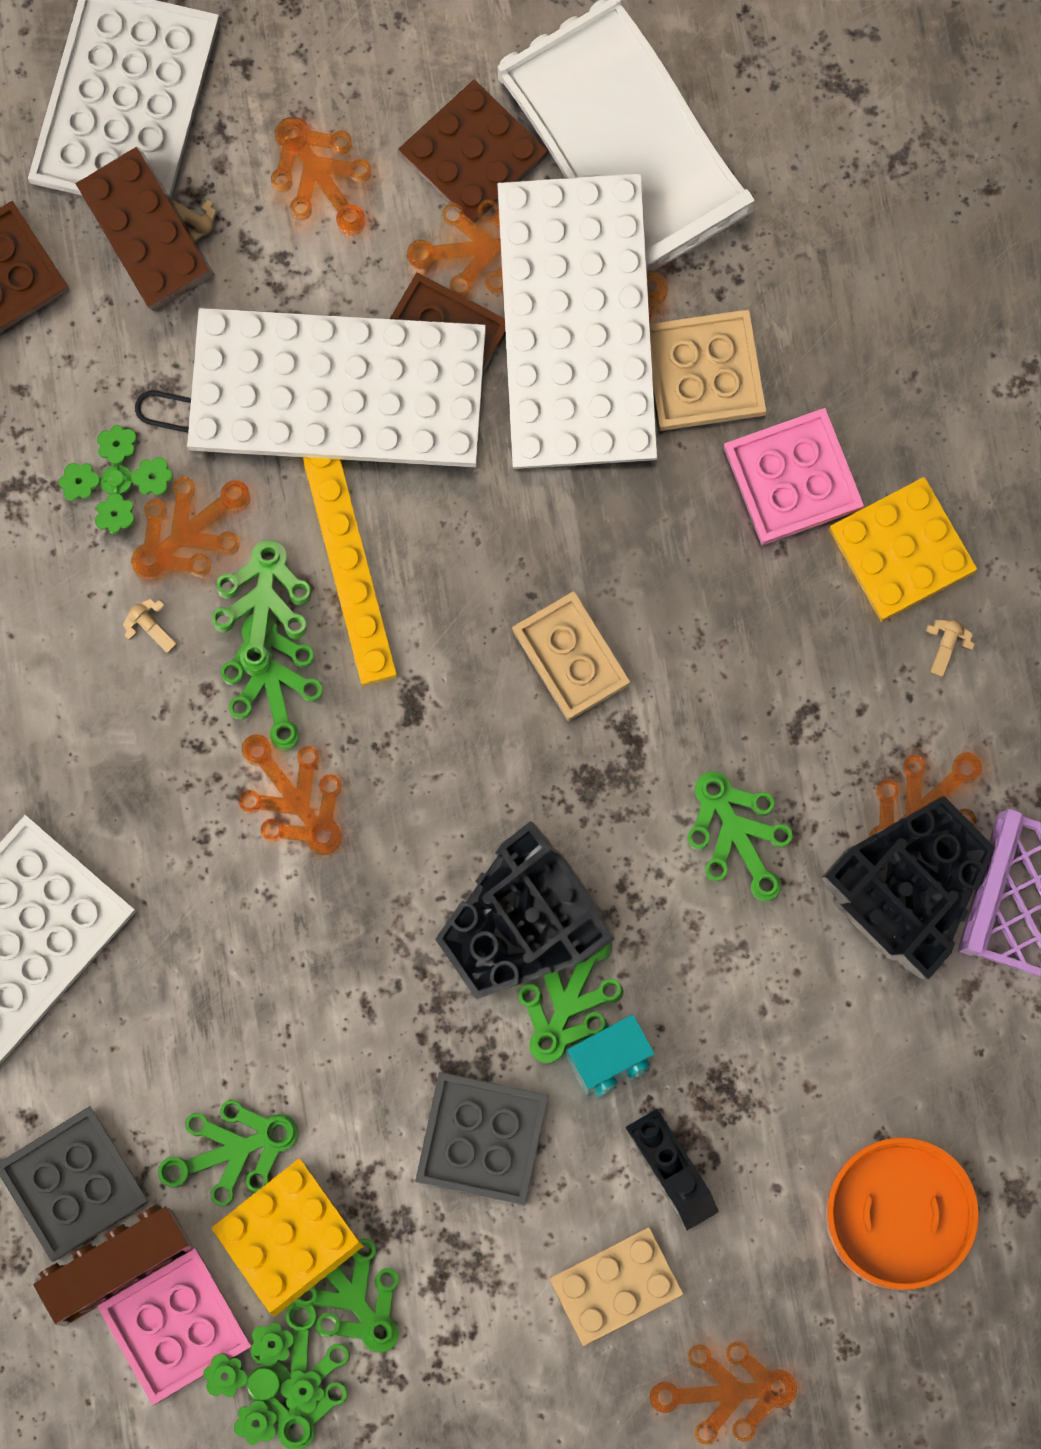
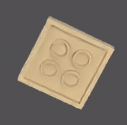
M749 309L650 324L653 392L659 431L766 416V406Z

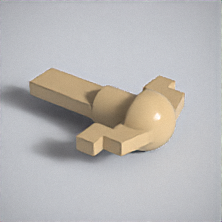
M207 199L202 206V210L206 213L200 216L172 200L183 221L194 228L191 234L196 242L212 231L213 222L217 211L212 208L214 206L213 202Z
M149 598L140 604L133 605L122 625L127 630L124 634L126 638L130 640L137 633L133 626L138 623L168 653L177 643L148 613L151 608L158 612L165 606V603L161 599L155 602L152 598Z
M935 620L933 626H927L925 632L937 635L939 629L944 631L930 673L943 677L958 637L964 639L962 647L973 650L975 643L970 641L973 634L957 620Z

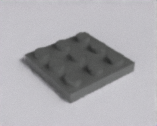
M439 1072L415 1183L525 1206L548 1095Z
M91 1106L0 1162V1177L51 1262L60 1259L149 1202Z

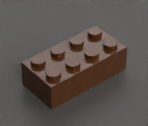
M137 146L75 183L148 308L156 311L215 275L144 152Z
M154 1205L138 1215L140 1220L138 1223L131 1227H126L125 1224H122L106 1233L104 1236L107 1241L97 1247L96 1245L92 1246L90 1243L72 1253L71 1256L74 1260L64 1266L56 1263L38 1274L41 1280L34 1283L33 1286L54 1324L63 1327L69 1325L96 1309L101 1303L193 1250L194 1247L173 1210L166 1206L161 1208L158 1205Z

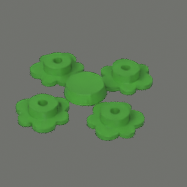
M114 425L110 431H102L97 437V442L100 445L98 454L102 458H108L109 462L114 464L103 472L101 479L97 473L93 472L92 466L88 463H84L81 466L77 463L68 464L64 469L65 476L59 479V485L64 489L63 494L69 501H75L80 497L83 499L90 498L92 489L97 488L101 483L102 489L110 494V496H108L106 502H100L97 505L96 510L99 514L95 517V524L99 529H108L112 534H117L121 528H129L134 523V515L131 513L134 506L131 501H124L122 497L131 489L132 482L139 486V491L143 495H148L151 492L154 495H162L167 491V482L173 479V473L168 469V463L162 457L154 458L152 461L148 459L142 460L139 464L140 469H136L132 475L128 468L118 465L125 460V456L130 457L135 453L133 444L137 439L133 430H123L120 425Z
M276 1322L271 1323L268 1328L258 1326L253 1330L252 1338L255 1343L251 1346V1352L255 1356H260V1362L264 1366L254 1369L248 1378L246 1373L240 1369L241 1361L238 1358H231L229 1360L224 1354L215 1355L212 1358L211 1366L206 1367L203 1372L205 1379L208 1380L207 1391L213 1396H219L223 1393L226 1397H232L236 1393V1388L243 1387L247 1382L248 1392L257 1401H254L250 1407L243 1406L239 1409L238 1416L240 1419L234 1424V1432L239 1437H246V1441L250 1445L257 1444L259 1440L267 1442L274 1438L275 1428L273 1424L276 1422L277 1416L274 1412L268 1411V1407L263 1401L274 1398L279 1390L287 1398L286 1405L288 1408H299L303 1413L314 1411L316 1401L324 1397V1391L319 1387L321 1378L318 1373L309 1371L304 1374L301 1370H295L291 1374V1379H286L281 1384L278 1373L270 1368L277 1363L278 1359L281 1361L288 1359L289 1350L287 1348L291 1347L294 1340L293 1335L287 1330H281V1326ZM269 1341L275 1342V1346L273 1348H270L268 1346ZM227 1373L229 1377L223 1380L221 1375ZM300 1388L306 1389V1393L304 1395H301L299 1393ZM254 1420H258L260 1424L259 1426L254 1427L252 1425V1422Z

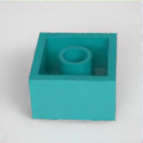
M632 1014L567 1049L566 1058L587 1097L595 1093L597 1098H600L617 1088V1080L627 1075L630 1080H633L648 1072L655 1053Z

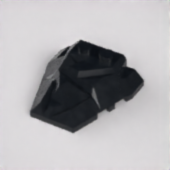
M941 796L845 850L822 876L826 888L834 895V905L886 957L891 960H898L908 971L923 980H929L953 951L956 943L953 941L960 922H964L969 912L966 909L973 890H978L995 847L945 796Z
M530 821L500 845L495 852L498 855L486 873L482 872L475 881L478 885L466 902L461 901L435 940L476 999H480L564 968L586 962L612 942L615 937L605 921L604 913L564 856L554 849L548 838L534 822Z

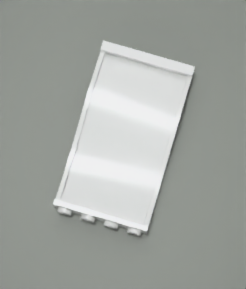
M599 0L590 8L588 13L579 18L573 16L561 24L559 30L549 36L548 34L540 35L531 42L529 48L519 54L518 52L508 54L501 60L500 65L497 66L499 82L501 85L504 84L519 104L565 178L641 173L647 276L753 212L754 198L748 189L744 190L722 160L653 48L622 7L621 0Z

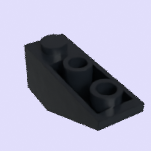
M658 1109L625 1127L686 1231L719 1212L709 1188Z

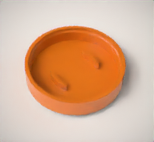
M891 1138L866 1146L842 1166L831 1184L826 1201L825 1216L831 1244L840 1260L851 1272L874 1286L888 1290L908 1291L920 1289L942 1280L963 1262L976 1237L979 1212L974 1187L964 1169L950 1154L922 1140Z

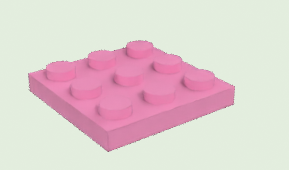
M825 408L724 443L723 448L762 546L855 513L864 508Z
M196 1248L97 1306L152 1405H156L203 1377L204 1369L211 1366L212 1358L215 1355L224 1354L230 1360L251 1348L249 1340Z

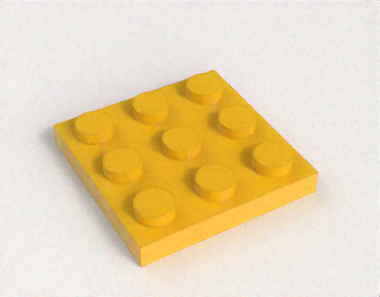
M925 477L829 527L831 535L881 622L975 574L978 570Z
M300 1158L211 1227L265 1308L274 1317L364 1247L305 1162Z

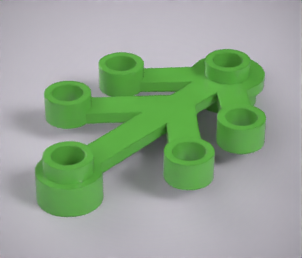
M265 540L258 543L251 552V562L233 575L224 574L220 576L216 584L219 595L223 598L231 599L238 594L241 586L259 575L258 584L255 589L229 608L220 607L212 614L214 628L219 632H227L233 628L237 620L254 608L250 642L240 654L242 668L251 676H260L270 667L269 652L264 647L269 609L284 625L285 632L290 638H301L307 631L304 617L294 614L272 589L275 576L289 591L290 600L296 605H304L310 601V586L307 582L298 580L286 567V550L280 543L273 540ZM271 552L275 554L272 560H264L262 558L265 553ZM226 582L234 584L231 590H223L221 588ZM297 589H304L306 591V594L302 597H296L293 593ZM225 615L230 618L225 624L217 622L220 616ZM293 622L302 624V627L296 631L289 628ZM257 652L261 654V658L257 661H251L248 659L249 655Z
M253 614L248 616L242 624L243 644L233 660L225 663L221 668L222 679L228 685H237L243 679L244 673L240 654L250 642ZM268 615L264 647L269 652L270 667L264 674L251 677L241 695L234 697L230 701L229 710L235 719L244 720L248 718L252 711V704L265 685L274 725L270 730L271 742L280 751H290L298 745L300 734L297 726L288 720L279 681L299 692L302 698L310 703L317 702L322 697L323 690L317 680H306L274 661L271 647L292 657L294 664L300 668H307L313 663L314 653L310 646L306 644L297 645L280 635L275 620ZM307 651L310 654L307 661L300 662L296 659L298 652ZM251 653V654L249 655V657H248L249 660L251 659V657L253 656L254 653ZM229 668H236L239 670V674L236 678L229 679L226 677V671ZM309 685H315L318 688V692L315 696L310 697L305 694V688ZM239 702L247 705V710L242 714L234 712V706ZM282 728H287L291 731L290 737L286 740H281L277 737L279 730Z
M715 771L704 773L699 777L695 785V795L701 803L695 827L688 833L687 841L689 846L695 850H702L707 847L710 840L708 827L714 810H716L723 824L712 860L707 863L705 868L706 877L712 882H720L726 877L728 871L726 861L733 841L753 877L751 883L752 895L761 902L774 900L781 889L780 879L775 873L766 871L747 835L770 841L777 848H784L791 842V829L784 824H778L773 827L736 816L729 803L753 808L757 815L766 816L774 808V799L766 792H760L755 795L732 788L730 781L722 773ZM711 783H715L720 787V792L717 795H710L706 787ZM760 798H765L769 801L770 807L767 810H760L756 805V801ZM778 830H783L787 833L788 839L785 842H778L774 838V833ZM696 832H701L705 835L706 840L703 844H695L692 841V835ZM713 864L720 865L723 868V874L718 877L711 875L709 871L710 866ZM769 879L773 883V889L768 892L763 891L759 886L760 881Z
M612 942L586 962L577 964L565 990L558 971L544 976L556 1010L550 1023H548L541 1006L543 1001L541 990L533 984L524 985L520 989L518 994L519 1000L527 1007L535 1029V1033L530 1039L529 1047L532 1055L538 1061L547 1064L554 1063L562 1058L567 1045L593 1036L608 1028L607 1020L598 1012L589 1013L584 1018L583 1024L565 1029L569 1018L607 1002L617 1003L622 999L624 994L623 987L615 979H606L601 983L599 989L580 996L595 963L603 961L610 956ZM609 986H617V992L614 996H606V989ZM530 991H536V998L532 1002H526V994ZM594 1019H601L600 1028L591 1030L590 1023ZM547 1038H552L553 1044L551 1048L543 1050L542 1042Z
M228 1100L221 1106L220 1114L222 1118L228 1123H237L239 1121L259 1132L244 1138L208 1122L206 1117L200 1113L191 1114L185 1122L186 1130L191 1135L196 1137L203 1135L224 1146L185 1161L178 1157L166 1158L158 1168L159 1179L170 1188H178L187 1182L189 1175L229 1160L219 1184H216L211 1190L212 1201L218 1206H227L233 1201V1188L249 1153L263 1147L264 1150L256 1169L251 1171L246 1177V1185L250 1191L256 1193L262 1187L256 1189L251 1186L250 1181L254 1175H262L264 1177L263 1186L269 1182L268 1175L278 1153L290 1149L297 1141L298 1128L293 1119L284 1114H275L266 1119L244 1109L239 1102ZM229 1105H236L239 1109V1113L235 1118H228L225 1115V1110ZM195 1118H200L204 1122L202 1130L192 1131L190 1128L191 1121ZM282 1126L286 1129L287 1134L284 1139H274L273 1130L276 1127ZM173 1166H178L181 1169V1176L177 1180H171L168 1177V1170ZM220 1188H226L229 1191V1197L224 1202L218 1201L215 1197L216 1191Z
M362 1238L359 1240L369 1248L370 1255L363 1257L358 1251L352 1255L354 1258L352 1282L348 1280L338 1266L326 1276L337 1292L317 1290L313 1286L308 1290L311 1293V1300L303 1301L298 1298L294 1302L299 1307L315 1305L353 1311L361 1323L339 1321L335 1314L324 1313L316 1322L317 1333L325 1338L337 1335L361 1339L364 1346L370 1351L384 1353L393 1348L399 1336L398 1327L390 1318L392 1292L398 1285L399 1277L390 1268L382 1269L376 1275L374 1283L378 1289L375 1312H373L365 1302L369 1263L376 1253V1247L370 1239ZM382 1275H389L393 1280L392 1286L386 1287L382 1285L380 1277ZM322 1320H331L334 1323V1330L325 1331L321 1326ZM374 1328H384L387 1334L386 1338L378 1339L374 1335Z
M293 1302L286 1311V1320L289 1326L293 1328L294 1339L291 1373L279 1359L274 1366L270 1367L278 1373L281 1384L284 1380L291 1379V1374L295 1370H301L304 1374L307 1373L309 1329L314 1326L317 1319V1312L313 1305L299 1307ZM299 1309H306L309 1313V1319L305 1323H298L295 1320V1313ZM341 1344L330 1346L326 1356L310 1371L318 1373L322 1381L336 1367H342L348 1362L349 1351ZM336 1348L342 1349L345 1353L344 1360L340 1363H334L331 1360V1352ZM251 1352L252 1359L256 1363L262 1364L260 1360ZM338 1382L329 1384L324 1391L325 1396L316 1402V1408L311 1413H303L299 1408H289L288 1411L275 1397L263 1401L266 1403L268 1411L274 1412L277 1416L276 1421L279 1423L277 1436L281 1444L288 1449L306 1448L314 1439V1424L334 1405H341L346 1401L348 1395L346 1387ZM337 1386L342 1389L343 1397L341 1400L332 1401L330 1399L329 1391L332 1387ZM300 1388L299 1393L301 1395H304L306 1393V1389ZM250 1395L252 1400L257 1401V1399ZM295 1423L303 1427V1435L297 1439L293 1438L289 1433L290 1427Z

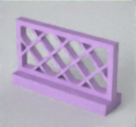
M1006 809L997 815L990 843L995 849L979 888L975 890L957 952L969 956L976 955L1041 978V961L1039 967L1027 964L1020 951L1021 948L1035 941L1041 950V933H1039L1030 915L1041 909V904L1027 910L1018 892L1034 883L1041 896V874H1037L1028 857L1041 850V845L1026 852L1019 839L1022 827L1024 826L1035 830L1041 842V822L1024 817L1018 811ZM1017 849L1020 856L1014 858L1015 851ZM1022 860L1032 879L1016 887L1009 872L1012 864ZM1007 884L1009 891L1003 893L1005 885ZM1012 894L1021 914L1005 922L999 906L1002 899ZM1024 918L1033 937L1017 945L1008 926ZM996 919L999 926L993 928ZM1002 929L1011 949L1002 954L987 950L991 934ZM1014 953L1016 959L1007 956Z

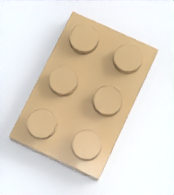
M575 591L512 627V632L568 722L630 686V680Z
M649 1227L549 1278L583 1347L684 1295Z

